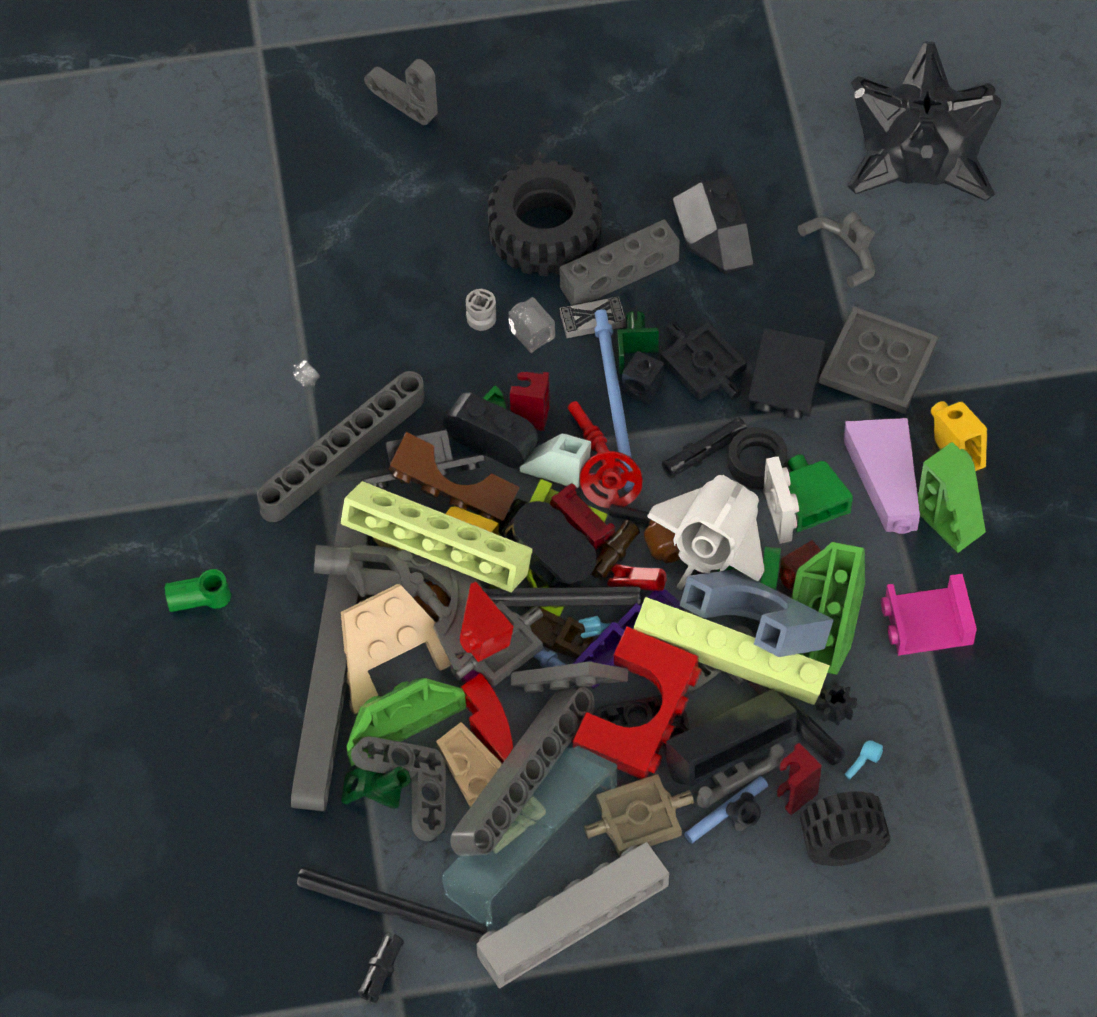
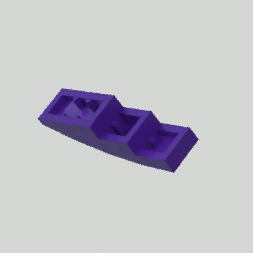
M665 589L663 591H653L647 597L679 610L684 609L680 606V601ZM636 603L617 624L613 621L573 664L594 662L619 667L614 665L613 654L626 627L634 629L642 604ZM596 684V685L590 686V687H592L593 689H595V688H596L597 686H599L600 684Z

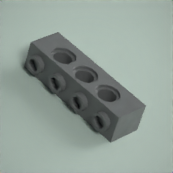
M665 219L559 267L560 289L572 306L594 301L678 262L680 240Z

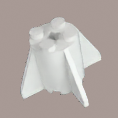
M718 475L714 480L707 482L699 489L653 506L647 517L675 533L674 546L677 543V547L680 550L678 555L688 565L677 585L678 589H683L687 577L691 576L694 569L702 573H710L711 570L717 569L724 571L729 565L752 579L759 581L764 572V564L756 521L759 499L754 492L749 491L738 482L730 480L727 476Z

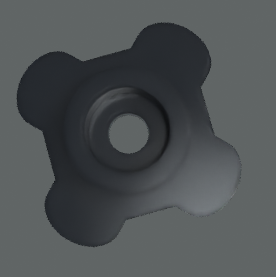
M743 792L734 803L730 802L726 807V814L732 817L734 821L733 827L738 831H743L746 827L755 825L761 815L759 805L753 801L754 796L749 792Z

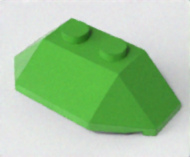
M831 542L824 550L798 569L792 593V599L833 619L825 649L800 653V655L829 665L827 673L835 675L838 674L851 649L865 587V549Z
M417 678L411 682L405 681L398 684L393 691L383 696L370 698L360 707L346 746L350 765H355L351 752L361 738L376 737L401 742L466 709L464 691L461 688L431 679ZM367 748L363 749V752L368 754V758L373 756L368 753Z

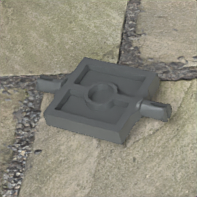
M499 601L496 606L514 626L510 646L480 662L473 656L461 670L452 668L453 676L457 680H461L470 671L475 670L482 673L493 686H496L543 650V642L530 628V625L543 617L540 608L538 609V606L535 605L524 615L520 616L512 612L502 601Z

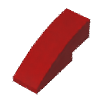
M480 673L460 687L465 693L466 707L472 713V716L469 717L470 731L503 764L513 750L509 723L496 693L482 673Z

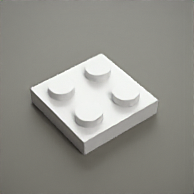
M777 456L766 459L763 492L779 543L781 544L792 541L793 529L797 528L795 513L799 512V505L796 495L790 494L788 488L790 486L787 467L782 468Z

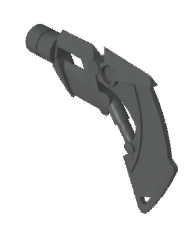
M316 545L314 573L347 576V579L354 585L361 597H365V594L376 595L396 584L402 585L413 598L418 595L439 616L440 621L433 625V629L452 667L455 670H461L472 659L473 655L467 653L460 643V634L470 584L476 581L483 589L479 579L407 550L399 551L395 547L369 545L332 547ZM354 561L386 563L390 570L358 568ZM424 578L437 584L448 594L451 599L448 607L444 606L437 598L436 593L426 584ZM465 653V655L461 659H458L456 657L457 655Z

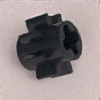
M834 682L833 686L828 690L825 688L821 689V699L816 701V710H823V721L829 720L839 725L840 721L845 718L852 719V709L856 708L857 698H850L851 687L844 688Z

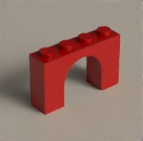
M627 626L613 654L614 665L626 668L628 671L650 680L661 694V708L657 715L648 723L630 728L616 725L586 712L574 737L573 748L574 751L637 778L644 779L648 777L650 772L656 773L662 759V755L658 754L661 746L672 738L675 731V726L672 725L676 714L682 716L689 700L685 694L689 686H696L702 669L698 668L699 656Z

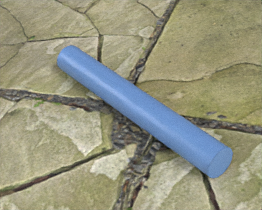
M759 776L687 830L684 836L688 842L694 843L729 816L726 814L727 805L730 802L734 803L743 792H749L755 797L767 788L766 780Z

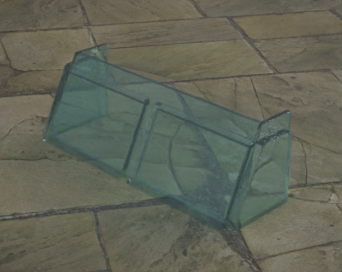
M580 746L572 749L567 747L493 851L487 855L459 856L442 874L446 895L477 921L486 926L488 924L491 925L493 923L491 900L597 788L602 792L617 788V765Z

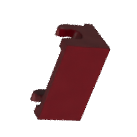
M520 372L517 374L518 380H527L531 385L525 388L511 386L510 411L527 419L536 430L545 431L550 408L549 372H543V374Z
M571 483L557 495L555 494L551 497L549 504L554 509L562 512L566 521L573 528L585 534L589 543L596 551L606 540H610L616 533L614 529L616 527L612 523L606 525L577 495L575 491L577 487Z
M800 743L795 745L794 751L780 763V771L786 770L790 765L789 779L782 783L777 790V797L784 795L786 791L790 790L789 802L785 806V810L790 815L794 814L818 794L822 765Z

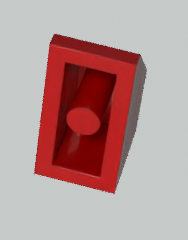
M475 581L470 584L461 628L460 643L467 653H471L480 662L510 646L514 626Z

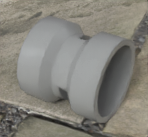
M486 289L471 291L466 298L467 323L475 330H487L495 324L497 319L495 296Z

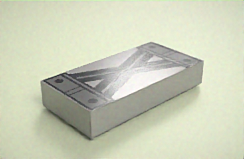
M619 297L560 308V316L566 338L595 333L594 329L597 326L595 312L597 310L607 311L608 322L612 325L613 329L626 327V320Z

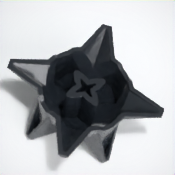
M928 41L923 42L901 85L891 88L861 76L853 79L851 85L855 90V102L867 151L866 156L847 186L855 194L900 181L906 184L917 182L939 185L945 183L984 201L995 195L977 159L980 147L1001 107V99L994 95L996 90L993 85L985 83L958 91L951 88L935 42Z

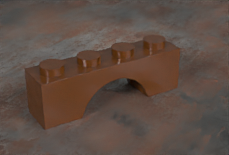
M408 432L405 433L389 466V470L394 472L393 478L405 484L413 481L421 485L420 490L429 496L438 498L440 494L450 499L449 505L452 507L456 506L464 510L468 508L479 513L478 515L502 524L520 488L519 486L492 473L476 484L460 485L453 483L445 478L437 468L434 458L435 446Z

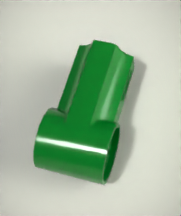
M217 569L207 570L197 578L165 584V594L170 612L205 605L213 609H219L226 606L231 599V591L226 577ZM220 586L217 591L209 592L211 588Z

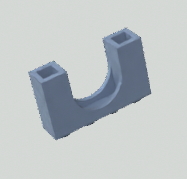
M735 569L688 576L680 602L681 607L702 618L737 615L760 621L754 645L777 657L825 649L833 623L832 618Z

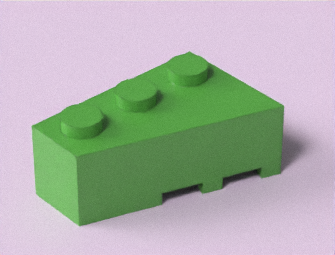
M951 442L923 463L918 503L920 516L959 553L986 533L974 462L966 450L959 449Z

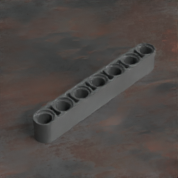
M406 371L397 376L265 482L257 492L260 514L263 519L269 522H277L285 518L417 411L425 401L424 383L421 375L414 371ZM317 463H323L321 466H314ZM293 482H301V483H299V484H297V485H292V484H291V483H293ZM273 500L278 501V502L273 503V504H269V503H268V502L273 501Z
M578 687L557 690L454 829L451 835V847L457 855H487L493 851L575 737L586 712L592 713L595 701L592 692L588 688Z

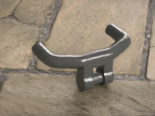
M856 212L848 214L843 220V224L827 217H817L799 225L798 232L801 236L808 235L819 229H825L840 236L859 256L863 270L847 277L846 280L849 287H856L874 277L875 265L868 247L875 232L868 225L865 226L861 222L862 218Z
M781 745L772 746L767 758L749 768L746 767L743 761L732 766L731 768L735 774L728 778L723 771L712 776L711 778L717 786L712 790L707 786L699 789L697 796L698 806L701 808L709 807L728 794L776 768L782 760L784 748Z

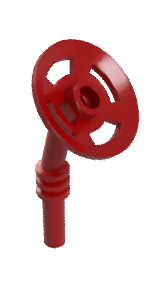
M577 401L570 403L568 410L584 432L583 438L591 441V450L597 453L586 461L581 470L580 486L584 495L592 503L603 508L610 509L611 504L626 506L632 503L638 497L643 483L642 472L638 464L623 453L609 451L606 445L607 439L600 431V428L592 424ZM615 458L627 463L633 471H629L625 464L615 460ZM601 461L602 465L598 468L597 473H589L591 467L596 462ZM627 481L633 482L632 489L620 497L618 490L622 489ZM591 484H594L599 491L608 494V498L596 493L592 489Z

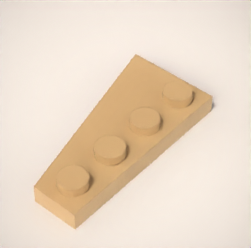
M460 722L438 739L436 743L439 752L445 758V763L468 805L471 807L502 763ZM531 796L493 849L496 856L547 817V810L533 796Z

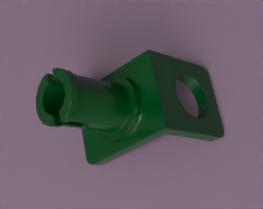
M634 311L629 312L626 315L627 329L617 330L619 375H622L624 371V354L636 353L637 351L642 353L659 351L658 328H645V315L641 311H637V320H634Z
M401 766L385 774L361 768L352 770L345 775L341 802L348 804L365 796L392 809H396L399 807L401 789L408 786L411 781L410 774L406 768L402 770ZM358 777V785L356 789L351 793V786L354 780Z

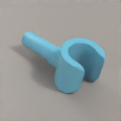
M598 616L579 620V623H582L585 628V633H581L582 638L600 635L610 625V623H602Z
M871 740L866 741L860 756L846 771L844 776L850 780L865 764L867 759L877 763L883 753V746Z

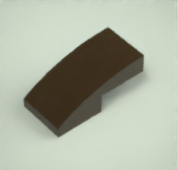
M538 607L542 611L543 617L530 625V628L543 642V647L570 657L579 658L589 647L594 636L582 638L581 633H585L582 623L569 616L565 621L542 607Z

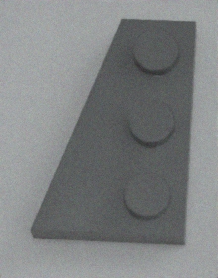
M582 662L511 673V686L523 687L525 693H542L544 688L565 690L569 689L570 686H594L596 684L628 682V669L594 662Z

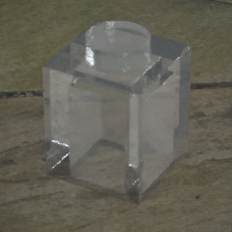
M534 297L516 304L508 312L509 329L530 353L555 338V321Z

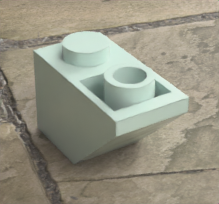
M562 433L534 448L525 463L521 465L520 472L565 486L573 483L578 488L580 486L581 470L590 458L591 441Z

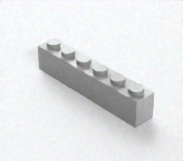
M647 842L638 847L637 845L631 846L621 854L620 858L612 863L605 862L599 865L593 871V874L587 878L572 881L557 896H548L542 899L536 908L527 914H517L502 929L498 931L491 930L484 934L476 944L477 957L498 988H501L668 887L669 872Z

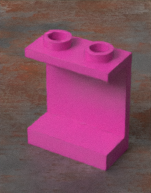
M963 574L950 575L948 588L896 595L894 584L887 585L886 595L881 598V608L883 616H889L891 625H888V637L890 644L896 645L898 656L974 644L977 628Z

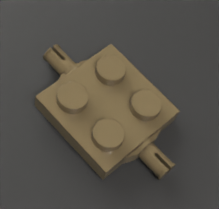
M656 774L596 794V801L602 813V820L584 825L583 827L587 839L607 833L613 840L619 857H621V854L631 846L637 845L638 847L645 842L653 846L680 837L682 830L676 818V809L694 804L693 796L690 790L671 796L663 787L659 775Z

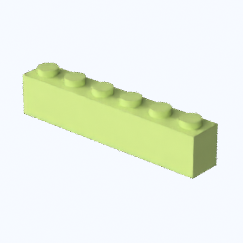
M647 597L644 599L634 625V629L699 656L698 662L813 705L820 694L829 669V665L800 654L777 657L754 645L755 638Z

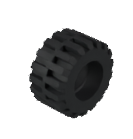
M854 791L830 795L808 806L799 818L809 859L815 864L824 866L854 864L876 855L890 842V833L880 798L873 793Z

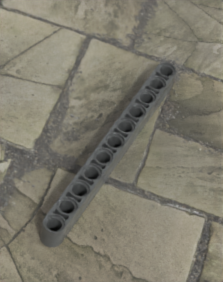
M343 496L334 547L370 546L371 536L341 524L345 496ZM354 561L358 568H366L367 561ZM330 574L328 577L292 786L291 807L296 809L325 811L327 807L347 687L346 672H348L346 653L344 652L341 612L361 602L359 592L347 579V576Z

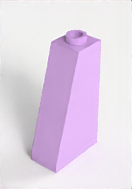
M908 418L845 421L844 444L885 531L899 534L917 531L920 511Z

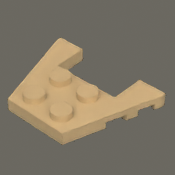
M396 584L341 612L344 652L346 653L348 672H346L347 683L350 688L351 698L349 704L354 714L359 712L360 707L367 700L378 696L368 670L424 642L438 670L441 671L451 666L433 629V625L436 622L400 584Z

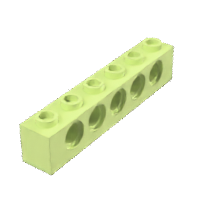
M363 481L344 499L341 524L511 593L528 574L533 550L530 547Z

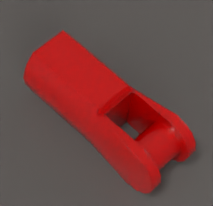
M615 564L612 568L613 578L608 580L607 585L609 587L637 586L640 590L663 591L667 576L665 570L661 568H639Z

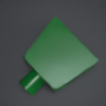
M801 454L792 457L787 462L791 471L789 473L790 486L788 488L790 494L796 495L799 505V512L795 513L797 528L795 530L797 533L851 513L853 495L827 462L819 461L809 465L804 455Z

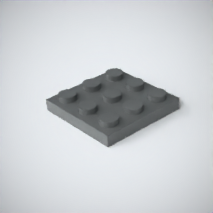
M853 306L820 375L819 383L906 414L938 344L939 336Z

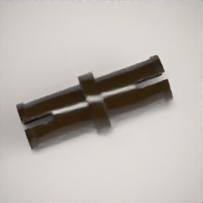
M624 520L611 540L604 542L602 545L603 550L596 558V565L591 575L595 578L599 577V580L604 581L613 566L625 558V551L636 536L640 534L639 528L631 522L628 526L629 521Z

